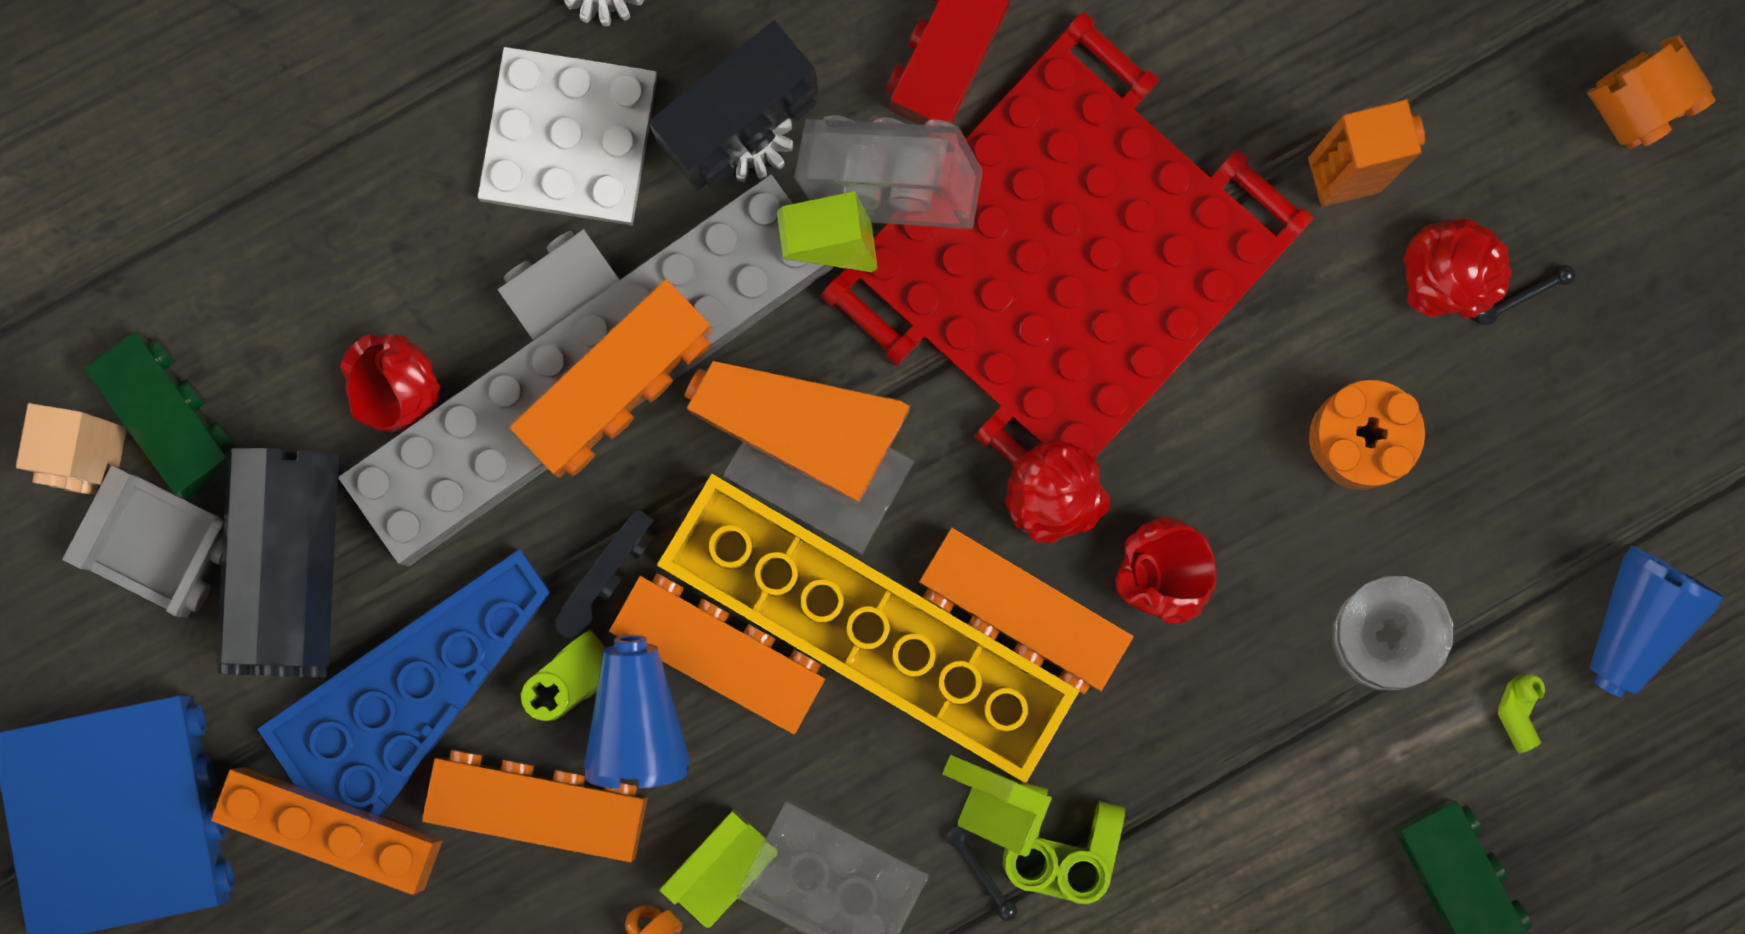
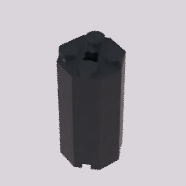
M235 448L227 452L216 662L218 663L217 674L250 675L252 664L251 675L293 677L294 673L296 677H326L330 655L338 454L298 450L297 453L282 452V449Z

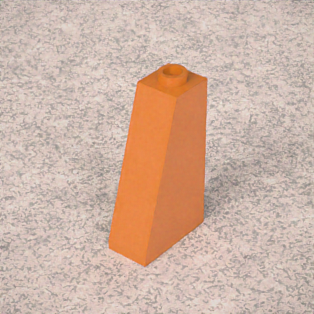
M716 361L712 362L707 372L700 368L697 370L684 397L691 400L687 407L690 414L858 505L910 410L909 405L898 400Z

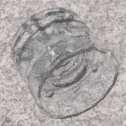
M1385 576L1363 585L1340 606L1333 623L1332 646L1340 666L1356 682L1374 690L1398 691L1430 679L1445 664L1453 645V621L1445 602L1429 585L1410 577ZM1384 622H1389L1391 630L1400 629L1401 639L1394 642V650H1389L1387 642H1378L1376 639V633L1384 629Z

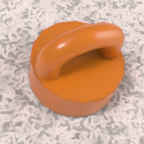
M653 905L635 907L626 916L625 928L628 934H679L683 924L671 910L662 912ZM643 918H650L652 921L642 930L638 922Z

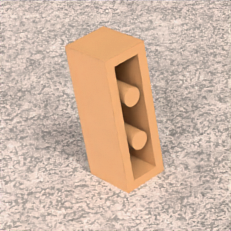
M28 403L16 468L34 472L33 483L96 496L98 486H101L111 465L120 467L127 428L83 412Z

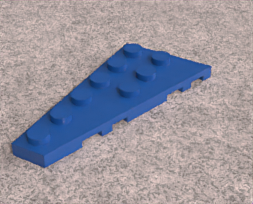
M519 549L259 727L258 731L295 786L382 817L551 595V591L523 550Z

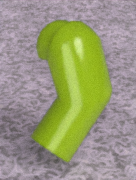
M1520 674L1510 680L1498 706V716L1518 754L1527 752L1542 743L1529 719L1536 701L1543 698L1545 694L1543 681L1534 674Z

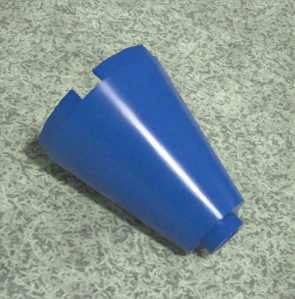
M1630 546L1627 553L1623 556L1589 668L1598 674L1594 683L1620 698L1623 697L1626 691L1637 694L1720 608L1724 596L1694 577L1672 568L1661 559L1634 546Z
M642 635L617 637L614 639L615 645L607 647L603 654L584 761L585 779L593 785L621 789L620 778L638 779V788L656 787L684 779L687 776V769L690 770V757L658 647L647 643V638Z

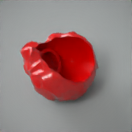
M1471 219L1442 220L1439 223L1426 225L1411 239L1404 255L1406 278L1409 287L1408 304L1417 312L1435 318L1438 315L1457 313L1462 318L1469 319L1491 310L1493 305L1506 295L1510 286L1512 271L1509 266L1508 247L1498 239L1492 230L1479 225Z
M368 334L360 338L346 351L340 368L347 380L345 388L350 414L356 421L373 429L391 434L395 431L404 432L431 413L433 408L438 405V391L441 386L437 383L433 373V364L416 343L409 342V338L400 334H388L385 337Z
M1064 440L1042 443L1027 451L1025 455L1016 460L1013 471L1008 478V492L1005 503L1015 525L1021 529L1022 533L1028 534L1029 538L1034 542L1053 544L1061 538L1079 532H1087L1095 527L1098 520L1108 512L1110 505L1108 492L1103 489L1099 481L1100 467L1096 460L1083 448L1074 446L1072 443H1066Z
M1163 516L1142 524L1139 530L1129 536L1125 542V557L1115 580L1117 592L1128 605L1137 610H1142L1148 615H1155L1168 624H1181L1193 620V618L1202 614L1216 587L1215 556L1208 538L1195 527L1184 523L1180 519Z

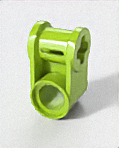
M592 629L565 647L554 657L553 661L524 684L521 692V701L525 711L530 716L542 721L557 720L584 699L587 700L597 693L602 659L606 647ZM542 684L547 688L558 687L560 692L554 697L558 706L554 710L546 706L536 708L534 702L540 697L536 691L539 685Z

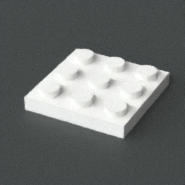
M504 47L478 193L480 202L633 226L650 127L648 121L651 120L658 79L657 71Z

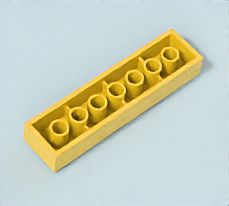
M713 474L710 475L657 564L669 573L1024 783L1028 781L1080 691Z

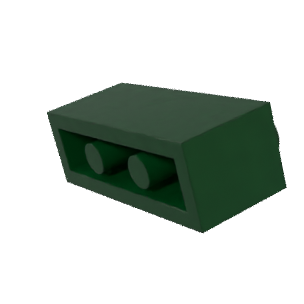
M134 332L85 367L84 370L174 495L189 499L226 472L227 452L236 444L219 421L216 420L211 424L201 411L200 407L206 404L196 387L187 378L180 382L170 366L176 361L164 343L158 337L150 340L148 337Z
M1445 799L1392 827L1400 846L1447 934H1528L1527 930L1533 928L1532 922L1522 904L1517 899L1511 902L1501 884L1507 881V876L1501 863L1493 852L1485 854L1476 837L1482 833V829L1475 814L1468 805L1461 807L1458 801Z

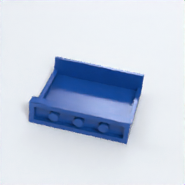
M176 696L0 732V787L27 934H85L216 907L231 902L229 892L234 891L235 888L234 873L229 860L223 861L219 841L225 838V826L211 821L215 808H213L210 788L215 786L216 777L211 758L203 754L200 736L206 734V721L201 705H194L193 696Z

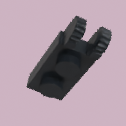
M635 509L563 605L562 611L557 613L558 616L555 618L556 624L554 626L557 627L556 631H559L561 635L573 639L574 636L578 637L580 632L583 633L584 627L587 628L594 618L592 609L594 599L599 596L605 602L625 577L617 571L618 567L628 554L638 559L656 534L648 529L654 521L651 516L641 509Z

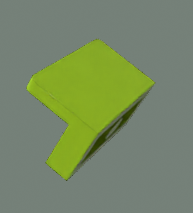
M950 755L942 774L972 787L958 820V826L1017 854L1028 856L1052 797Z
M733 809L666 881L659 891L674 905L679 902L704 927L709 928L777 856L778 850L741 814Z

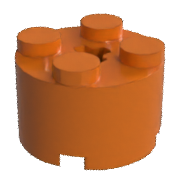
M1679 34L1658 43L1662 49L1654 55L1651 52L1646 54L1645 51L1598 81L1596 83L1598 87L1587 91L1588 96L1618 143L1626 145L1628 149H1632L1641 143L1645 147L1656 142L1672 131L1668 123L1669 121L1676 120L1685 114L1688 118L1692 117L1716 101L1711 93L1712 85Z
M1378 380L1359 381L1333 394L1315 413L1309 431L1310 449L1316 463L1318 462L1322 470L1336 484L1354 490L1374 489L1391 483L1407 474L1419 459L1425 441L1424 421L1416 399L1397 386ZM1366 425H1369L1371 433L1376 434V441L1369 444L1368 447H1365V438L1359 437L1356 434V430Z

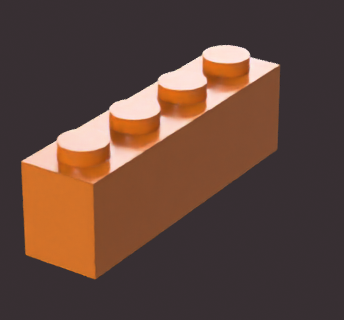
M1408 100L1343 115L1308 157L1321 207L1381 193L1422 153L1420 146L1425 144L1423 124L1418 113L1411 114Z
M665 279L509 428L555 476L560 478L568 472L573 477L594 458L595 454L591 451V448L601 438L607 435L612 440L633 421L634 417L630 411L640 401L646 398L650 403L653 402L672 384L673 380L668 375L683 361L689 366L692 365L711 347L712 343L707 338L714 332L712 326Z
M954 528L950 529L918 583L927 589L923 595L924 599L947 613H950L955 605L972 616L968 622L969 626L993 640L996 639L1000 632L1017 643L1013 650L1015 653L1039 667L1046 660L1063 671L1058 678L1080 690L1079 692L1084 695L1089 687L1096 691L1103 690L1134 637Z
M656 573L652 582L640 576L609 632L618 637L625 635L645 636L647 643L658 647L661 660L664 663L795 735L826 680L817 674L822 664L795 649L789 658L771 649L775 638L750 624L747 625L744 632L735 629L725 623L730 613L703 598L698 607L679 597L684 589L683 587Z
M451 749L450 758L441 757L434 760L422 822L626 862H632L636 859L648 797L636 795L638 785L620 782L621 789L607 787L604 789L584 785L585 775L556 769L554 770L553 778L532 775L534 769L532 764L503 759L502 767L496 768L481 765L483 755Z
M246 767L229 771L211 819L215 823L412 895L425 890L443 841L440 838Z

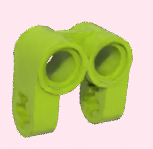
M1024 782L1021 783L1022 785L1034 789L1038 792H1041L1045 795L1048 794V788L1041 787ZM1098 801L1086 848L1039 838L1038 831L1032 849H1037L1043 853L1045 864L1042 872L1037 876L1024 877L1020 875L1016 869V859L1019 854L1005 848L1003 867L1007 877L1016 887L1024 891H1033L1058 897L1077 904H1090L1098 901L1106 893L1110 885L1124 823L1125 807ZM1080 861L1091 863L1096 871L1094 883L1084 890H1076L1068 882L1070 868Z

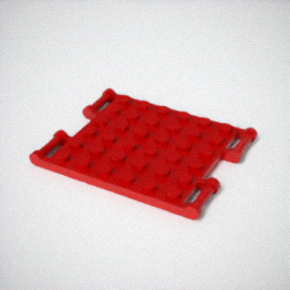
M1085 11L1070 24L1061 37L876 235L874 245L878 268L873 272L846 268L820 296L831 308L837 305L888 352L885 357L896 367L911 354L923 339L927 340L1000 407L974 435V438L984 447L990 444L1013 466L1016 460L1026 454L1027 450L1003 429L1011 419H1014L1040 444L1049 443L1053 440H1064L1066 443H1072L1074 446L1083 448L1095 459L1315 218L1304 207L1299 211L1246 163L1249 158L1238 148L1210 178L1135 110L1153 91L1161 79L1150 69L1144 72L1094 27L1096 21ZM1079 42L1131 87L1130 91L1123 98L1071 53L1072 49ZM1232 178L1286 226L1277 236L1270 232L1223 189ZM859 280L862 281L905 320L911 328L906 334L900 336L851 291L852 287Z

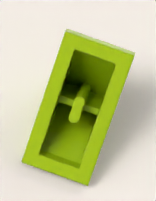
M855 191L786 205L777 210L783 259L873 272L878 268L871 220Z

